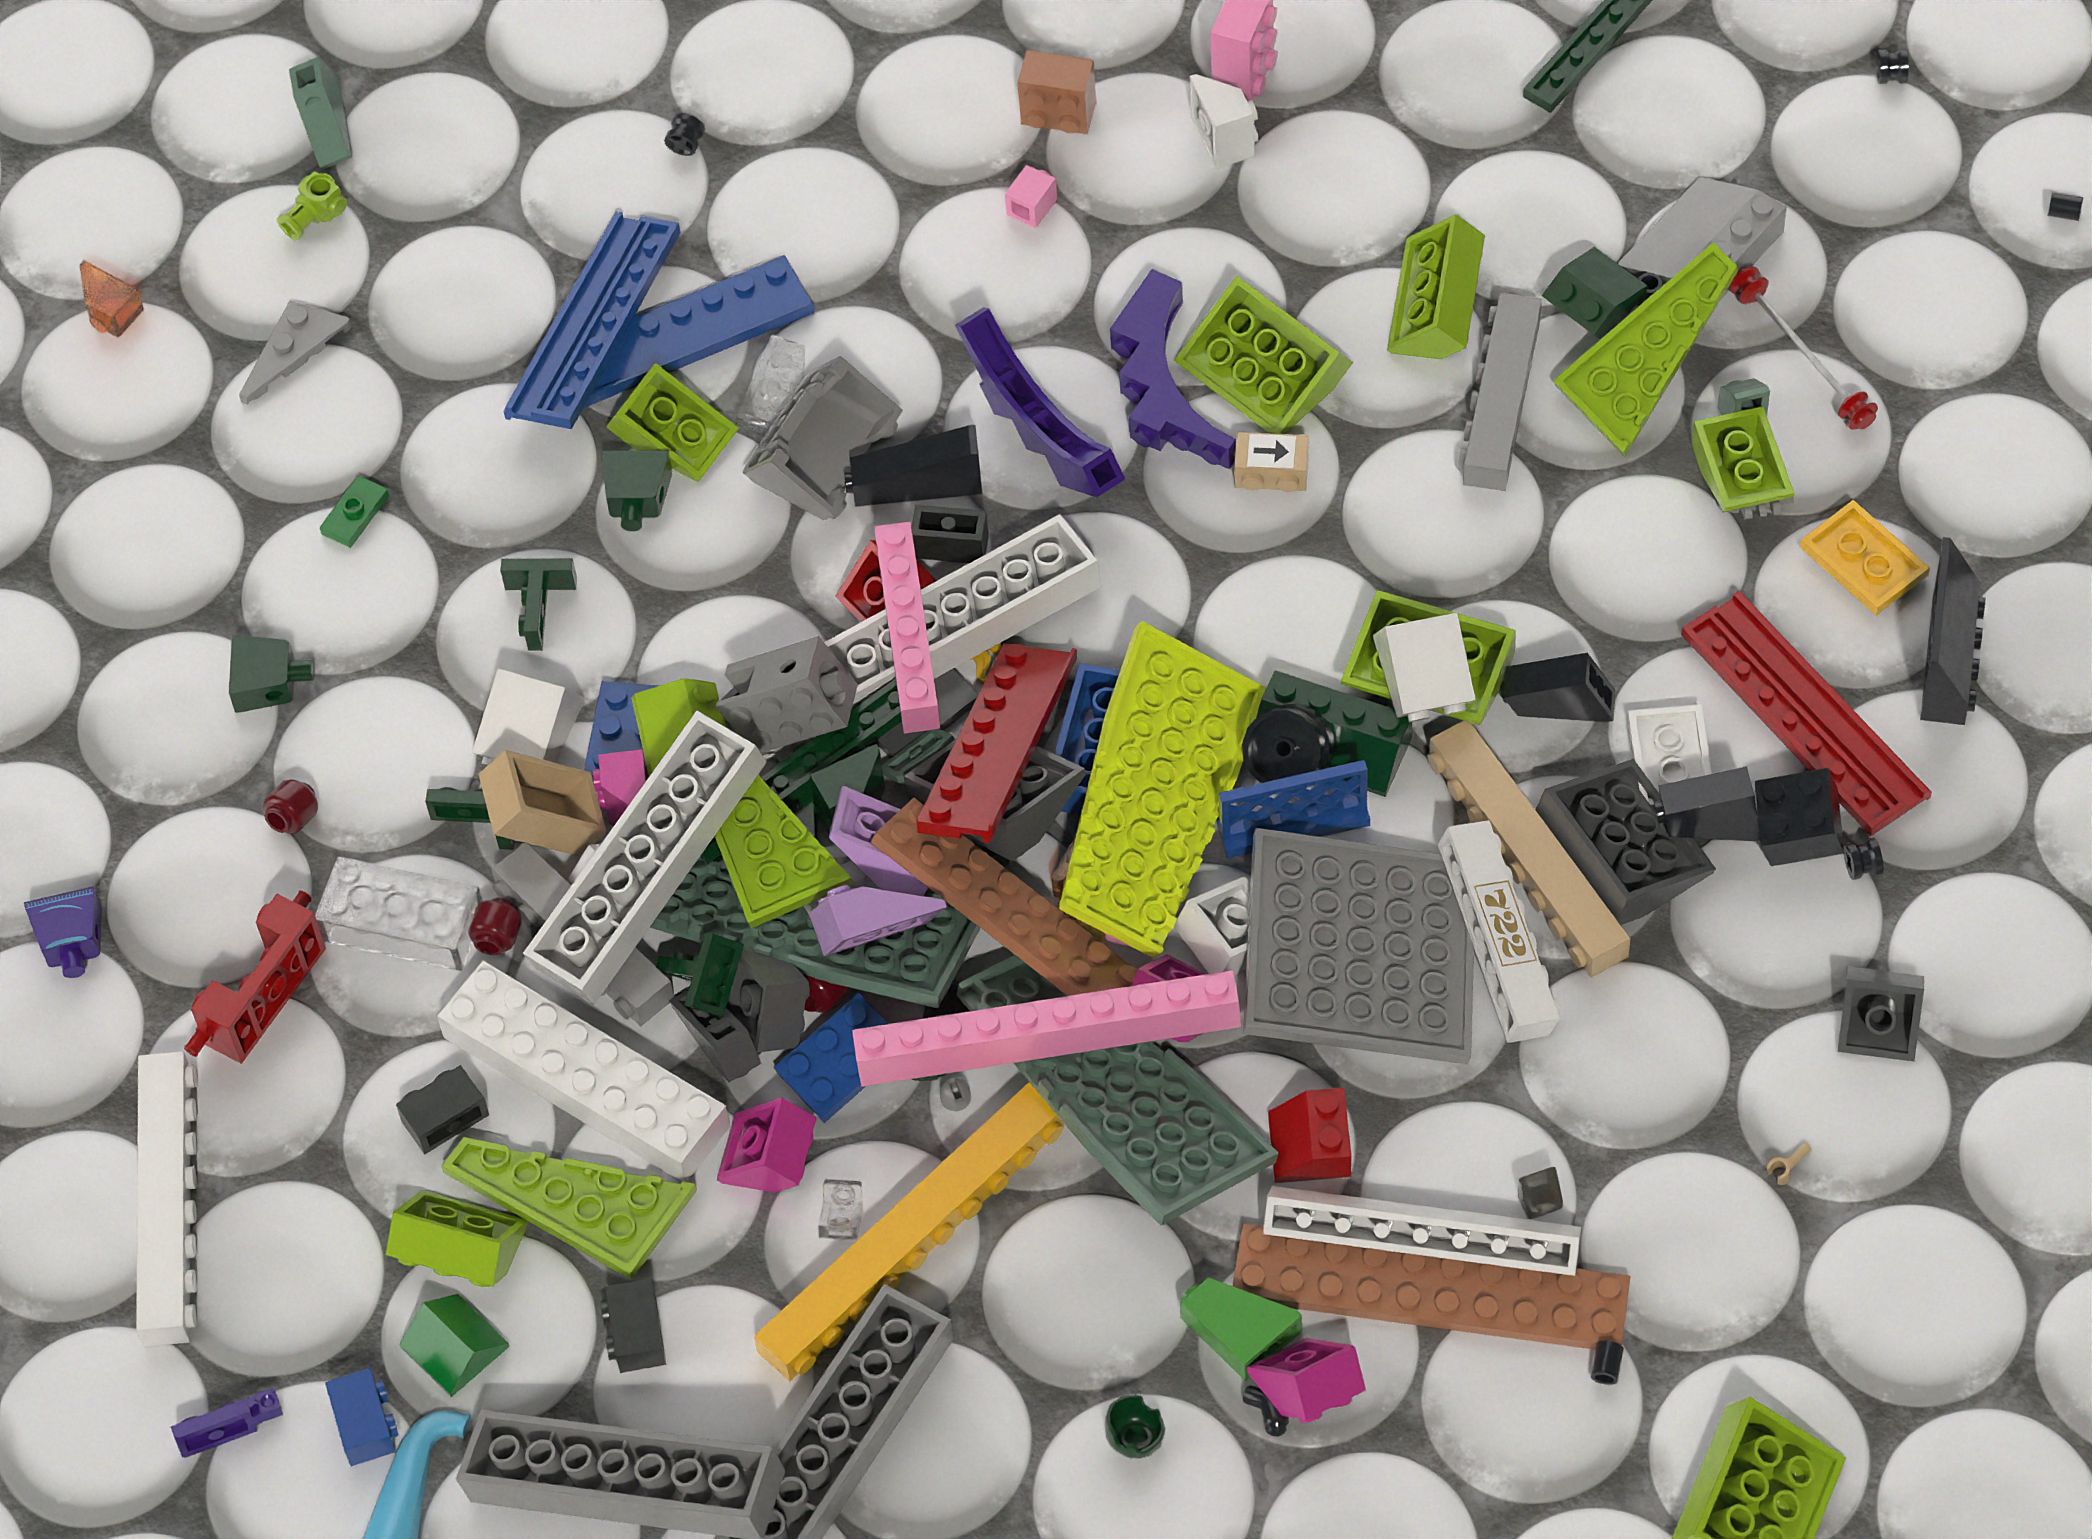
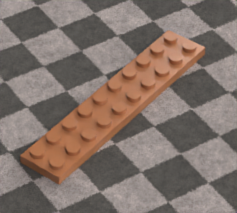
M1243 1224L1232 1286L1293 1309L1594 1350L1599 1341H1613L1622 1345L1631 1277L1629 1275L1577 1268L1575 1276L1267 1235L1263 1234L1264 1226Z

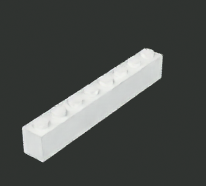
M184 1051L138 1056L136 1331L144 1347L189 1343L190 1328H195L197 1323L195 1306L190 1304V1293L196 1292L197 1288L195 1271L190 1269V1258H196L197 1254L194 1234L190 1235V1223H196L197 1219L195 1201L190 1200V1189H196L197 1185L195 1167L190 1166V1155H196L197 1151L195 1133L190 1132V1121H196L197 1118L195 1099L191 1098V1088L196 1087L197 1078L195 1066L188 1064Z
M1272 1186L1267 1196L1263 1234L1575 1276L1581 1227Z

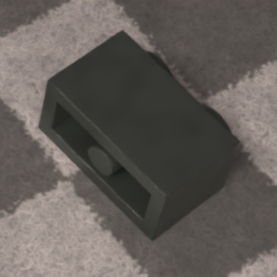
M915 505L911 530L916 559L971 563L986 555L989 537L987 511Z
M461 1065L453 1070L440 1073L433 1082L420 1090H413L407 1093L396 1104L401 1122L424 1155L489 1116L483 1095Z
M652 1279L605 1287L607 1301L600 1302L603 1323L604 1325L611 1324L612 1336L605 1337L609 1361L617 1360L620 1373L666 1365L657 1300Z

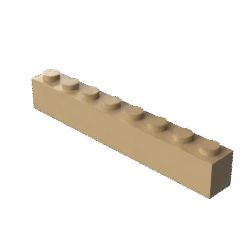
M1463 720L1431 737L1430 751L1427 759L1432 770L1436 774L1441 773L1446 779L1450 794L1457 802L1461 800L1465 805L1471 823L1490 821L1493 832L1500 838L1501 854L1512 871L1514 882L1517 884L1522 883L1528 891L1527 895L1531 905L1537 912L1542 911L1547 917L1549 928L1555 938L1558 940L1563 939L1566 943L1574 964L1578 968L1583 967L1591 978L1628 958L1630 937L1471 722Z

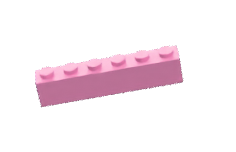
M909 521L874 526L903 732L906 734L940 729L938 704L911 523Z

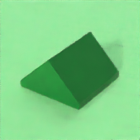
M459 1294L423 1302L399 1344L400 1348L450 1397H453L510 1347L509 1343Z

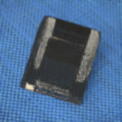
M1550 1167L1519 1179L1518 1199L1528 1219H1534L1563 1208V1199L1555 1167Z

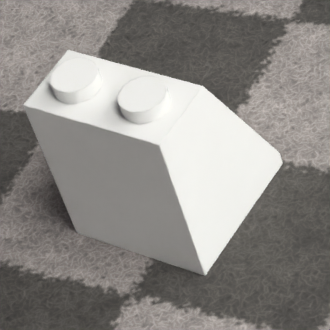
M1457 613L1386 626L1373 635L1397 718L1408 716L1409 722L1431 718L1429 711L1444 709L1445 715L1466 711L1465 704L1475 701Z
M498 668L472 753L483 757L481 763L487 766L504 750L556 763L585 698L565 687Z

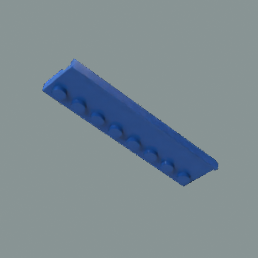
M615 212L505 406L503 412L506 420L516 418L567 429L573 428L681 233L679 223L640 216L639 220L624 218L622 212Z
M783 255L635 316L584 408L636 387L655 363L670 373L813 314L815 311L814 304L809 299L786 256Z

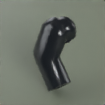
M1248 1385L1244 1391L1243 1403L1261 1409L1267 1434L1273 1437L1285 1434L1289 1417L1282 1416L1260 1388Z

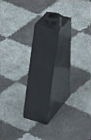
M976 425L960 427L850 457L851 472H844L846 493H853L855 507L983 494Z

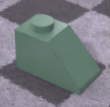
M1755 378L1744 381L1736 380L1720 386L1718 398L1720 414L1724 415L1763 406L1767 415L1770 396L1769 387Z

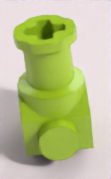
M313 171L301 180L298 186L300 194L295 198L296 205L286 215L282 214L276 219L278 226L288 237L293 240H299L303 236L302 232L312 222H329L336 216L341 215L346 209L347 199L341 195L340 187L335 184L334 179L330 175Z

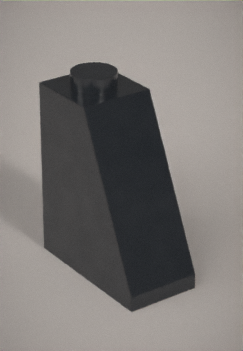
M1588 652L1506 666L1505 681L1501 683L1500 687L1503 701L1508 703L1517 716L1611 722L1614 720L1615 689Z
M1747 766L1658 785L1660 801L1654 802L1658 824L1666 823L1669 837L1736 841L1760 840L1755 796Z

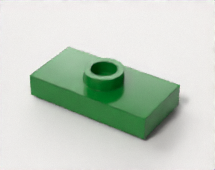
M358 475L319 527L321 535L351 548L388 499V489Z

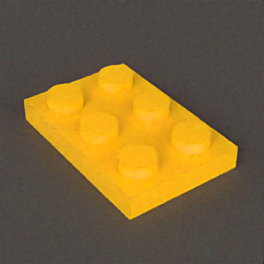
M1854 500L1807 534L1800 542V548L1875 616L1929 576L1930 567Z

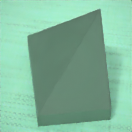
M941 729L926 731L882 765L883 775L898 783L905 784L904 776L954 741L953 735Z

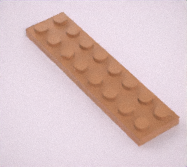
M916 798L909 801L872 838L870 843L1067 996L1132 985L1137 972L1135 967L1127 963L962 835L961 839L917 833L916 821L924 805Z

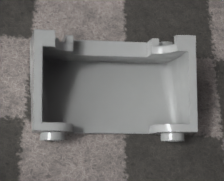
M839 356L815 368L801 381L745 465L743 474L757 485L822 520L835 519L843 512L847 505L844 501L846 493L842 488L845 485L844 472H851L850 457L865 454L871 444L881 438L884 440L888 439L898 427L896 420L903 410L842 356Z

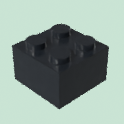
M1829 768L1755 781L1760 844L1771 867L1845 854L1838 788Z

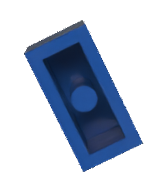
M368 1368L325 1382L342 1445L350 1466L395 1453L396 1450L392 1438L399 1436L393 1414L385 1415L382 1404L389 1402L383 1380L375 1381L371 1369Z

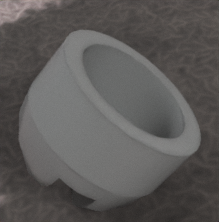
M957 1077L946 1080L940 1089L942 1105L950 1111L965 1109L971 1101V1092L968 1084L963 1079ZM952 1088H958L961 1098L955 1100Z

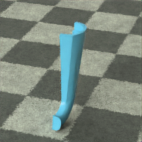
M453 1411L432 1412L419 1419L409 1429L388 1472L363 1539H418L432 1447L435 1442L445 1436L454 1435L463 1439L471 1418L470 1414L466 1415Z

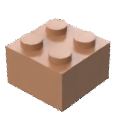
M1026 50L1017 82L1021 124L1033 128H1048L1067 133L1088 134L1096 105L1094 60Z

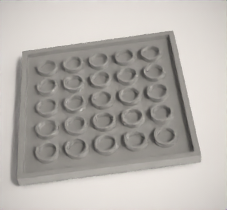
M1256 828L1253 835L1243 1034L1468 1064L1471 1059L1474 946L1442 855Z

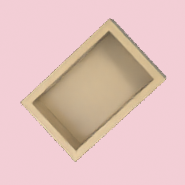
M504 750L478 774L494 835L581 856L588 845L595 844L607 833L591 772Z

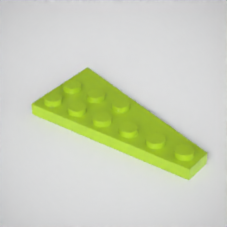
M1714 242L1553 380L1554 385L1624 457L1627 455L1738 272L1737 265Z
M759 774L715 834V839L751 928L827 896L828 891L834 888L855 884L851 876L835 861L824 846L809 832L806 826L762 780Z
M467 1137L462 1138L441 1166L444 1174L630 1280L634 1278L697 1191L694 1183L682 1181L681 1184L663 1181L662 1177L648 1174L647 1177L628 1174L624 1172V1169L570 1158H566L565 1161L549 1158L546 1156V1153L532 1151L530 1154L510 1150L506 1145Z

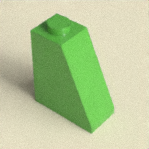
M1209 1277L1200 1285L1194 1284L1189 1287L1181 1297V1319L1244 1381L1250 1377L1247 1366L1282 1350L1302 1332V1315L1296 1309Z

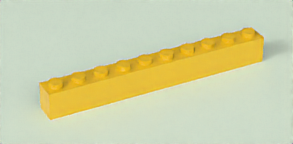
M1028 1082L754 1335L757 1352L789 1382L798 1374L803 1375L808 1372L814 1365L816 1357L826 1348L831 1349L840 1342L844 1331L854 1322H859L884 1284L895 1290L899 1285L900 1279L910 1270L915 1271L921 1267L927 1258V1254L937 1245L945 1244L962 1221L972 1219L980 1211L982 1203L990 1195L1000 1193L1007 1186L1009 1178L1018 1169L1023 1170L1027 1168L1035 1159L1037 1152L1046 1143L1052 1144L1060 1137L1064 1129L1063 1121L1031 1083Z

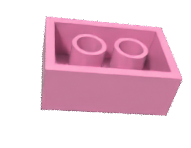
M1225 0L1210 32L1212 79L1240 88L1247 101L1252 100L1254 102L1256 95H1262L1266 85V73L1268 70H1273L1277 62L1278 51L1274 50L1278 30L1274 28L1277 7L1273 6V0Z

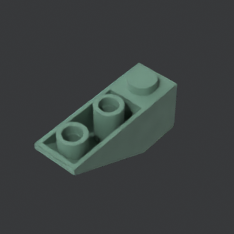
M319 57L290 68L289 73L293 97L320 169L324 170L352 158L339 76Z

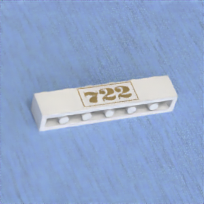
M1489 820L1449 826L1438 843V847L1507 1043L1549 1036L1560 1020V1006L1558 1001L1552 997L1549 989L1548 972L1539 961L1536 952L1535 936L1532 932H1529L1524 919V905L1520 899H1517L1513 888L1512 871L1505 865L1501 854L1500 838L1493 832Z

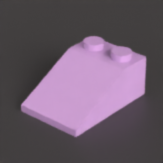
M842 786L829 839L881 890L924 896L928 889L926 885L870 843L875 833L901 809Z
M843 885L828 891V896L817 901L819 905L809 913L823 955L827 956L926 924L947 906L945 900L863 886L850 890L848 885Z

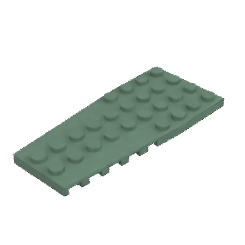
M721 856L708 865L699 857L650 926V928L699 943H703L705 932L713 933L743 943L744 950L792 963L801 974L815 979L934 1008H939L981 929L945 901L947 907L926 924L824 956L810 916L804 906L751 928L743 912L724 859ZM930 888L924 894V897L944 900Z
M1016 955L960 982L956 994L969 1011L1067 996ZM1154 1041L1014 1063L1084 1148L1161 1226L1276 1163L1278 1152L1202 1076L1170 1049L1163 1052L1154 1044Z

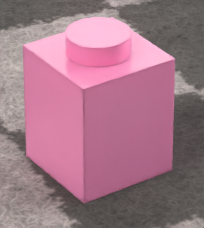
M1026 165L1005 193L1007 215L1036 228L1057 201L1056 178L1044 170H1037Z

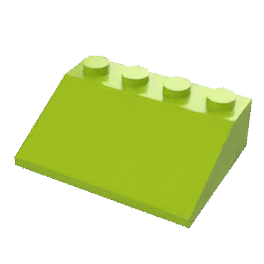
M1237 275L1174 359L1176 363L1269 434H1286L1334 390L1354 363Z
M1376 590L1341 678V685L1391 699L1373 635L1386 626L1453 614L1455 612ZM1457 613L1475 701L1465 704L1466 711L1447 716L1481 725L1500 690L1501 683L1505 680V668L1510 666L1515 654L1516 630ZM1444 709L1434 710L1433 712L1444 714Z
M1752 1397L1727 1405L1672 1539H1814L1846 1457Z

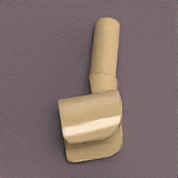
M1804 1143L1786 1159L1780 1157L1773 1158L1767 1164V1175L1772 1174L1775 1169L1781 1168L1785 1170V1173L1777 1179L1778 1184H1787L1791 1178L1790 1170L1812 1150L1811 1146L1808 1143Z

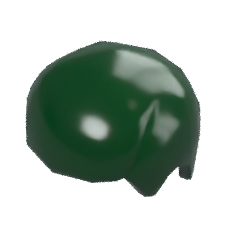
M1139 1395L1121 1396L1110 1404L1105 1417V1434L1108 1443L1116 1452L1130 1459H1140L1152 1455L1161 1447L1166 1429L1159 1409H1152L1147 1406L1143 1397Z

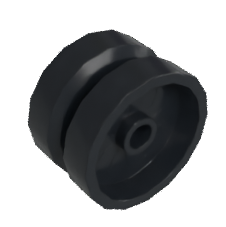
M1285 704L1258 716L1250 724L1242 742L1243 760L1250 774L1260 783L1326 769L1330 765L1334 753V735L1327 720L1317 710L1303 704ZM1286 742L1290 745V750H1288Z

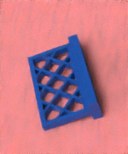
M1365 760L1219 793L1220 819L1217 820V828L1226 858L1252 853L1253 835L1256 828L1323 837L1370 826L1371 818L1367 809V766ZM1352 777L1347 782L1342 781L1344 778ZM1316 785L1311 790L1306 789L1308 786ZM1330 789L1335 790L1330 795H1325V793ZM1278 793H1280V794H1279L1278 796H1276L1275 798H1271V797H1270V796L1273 795V794H1278ZM1294 797L1299 798L1294 803H1288ZM1244 801V802H1243L1242 804H1240L1239 806L1231 805V804H1233V803H1238V802ZM1258 805L1263 806L1258 811H1251Z

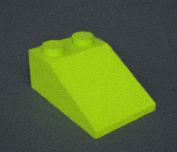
M656 363L606 426L607 429L637 451H669L672 469L696 482L700 481L739 429V427Z
M1763 406L1694 421L1692 448L1701 474L1724 512L1794 497L1793 487Z

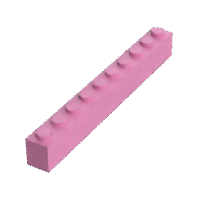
M1233 970L861 1028L852 1030L858 1072L861 1087L1239 1028L1241 1027L1235 978Z

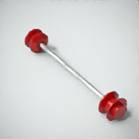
M1743 267L1739 269L1730 284V291L1733 294L1741 293L1739 296L1741 304H1750L1758 301L1844 399L1838 411V416L1842 419L1850 417L1848 427L1851 430L1869 427L1876 419L1877 404L1873 402L1866 404L1868 394L1864 391L1849 395L1764 298L1763 295L1767 290L1769 281L1765 277L1758 278L1759 269L1757 267Z

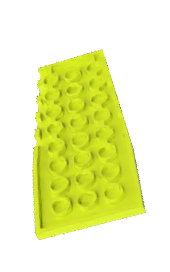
M1143 621L1135 626L1104 717L1060 900V910L1152 958H1156L1163 953L1165 948L1162 946L1168 933L1174 928L1177 921L1175 916L1180 904L1186 900L1190 889L1188 886L1191 878L1198 871L1203 860L1200 858L1203 850L1210 843L1215 832L1213 827L1220 816L1219 793L1233 790L1243 763L1242 742L1247 728L1256 719L1266 687Z

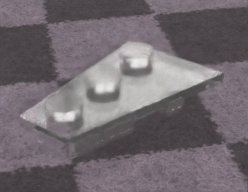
M773 334L771 335L736 416V425L765 435L767 434L804 379L805 345Z

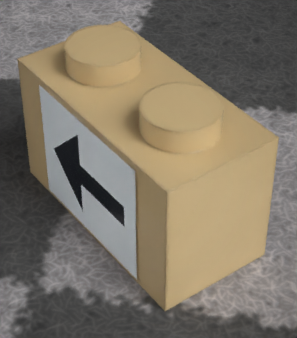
M1237 432L1234 465L1235 488H1245L1247 490L1276 489L1284 492L1306 491L1309 435Z

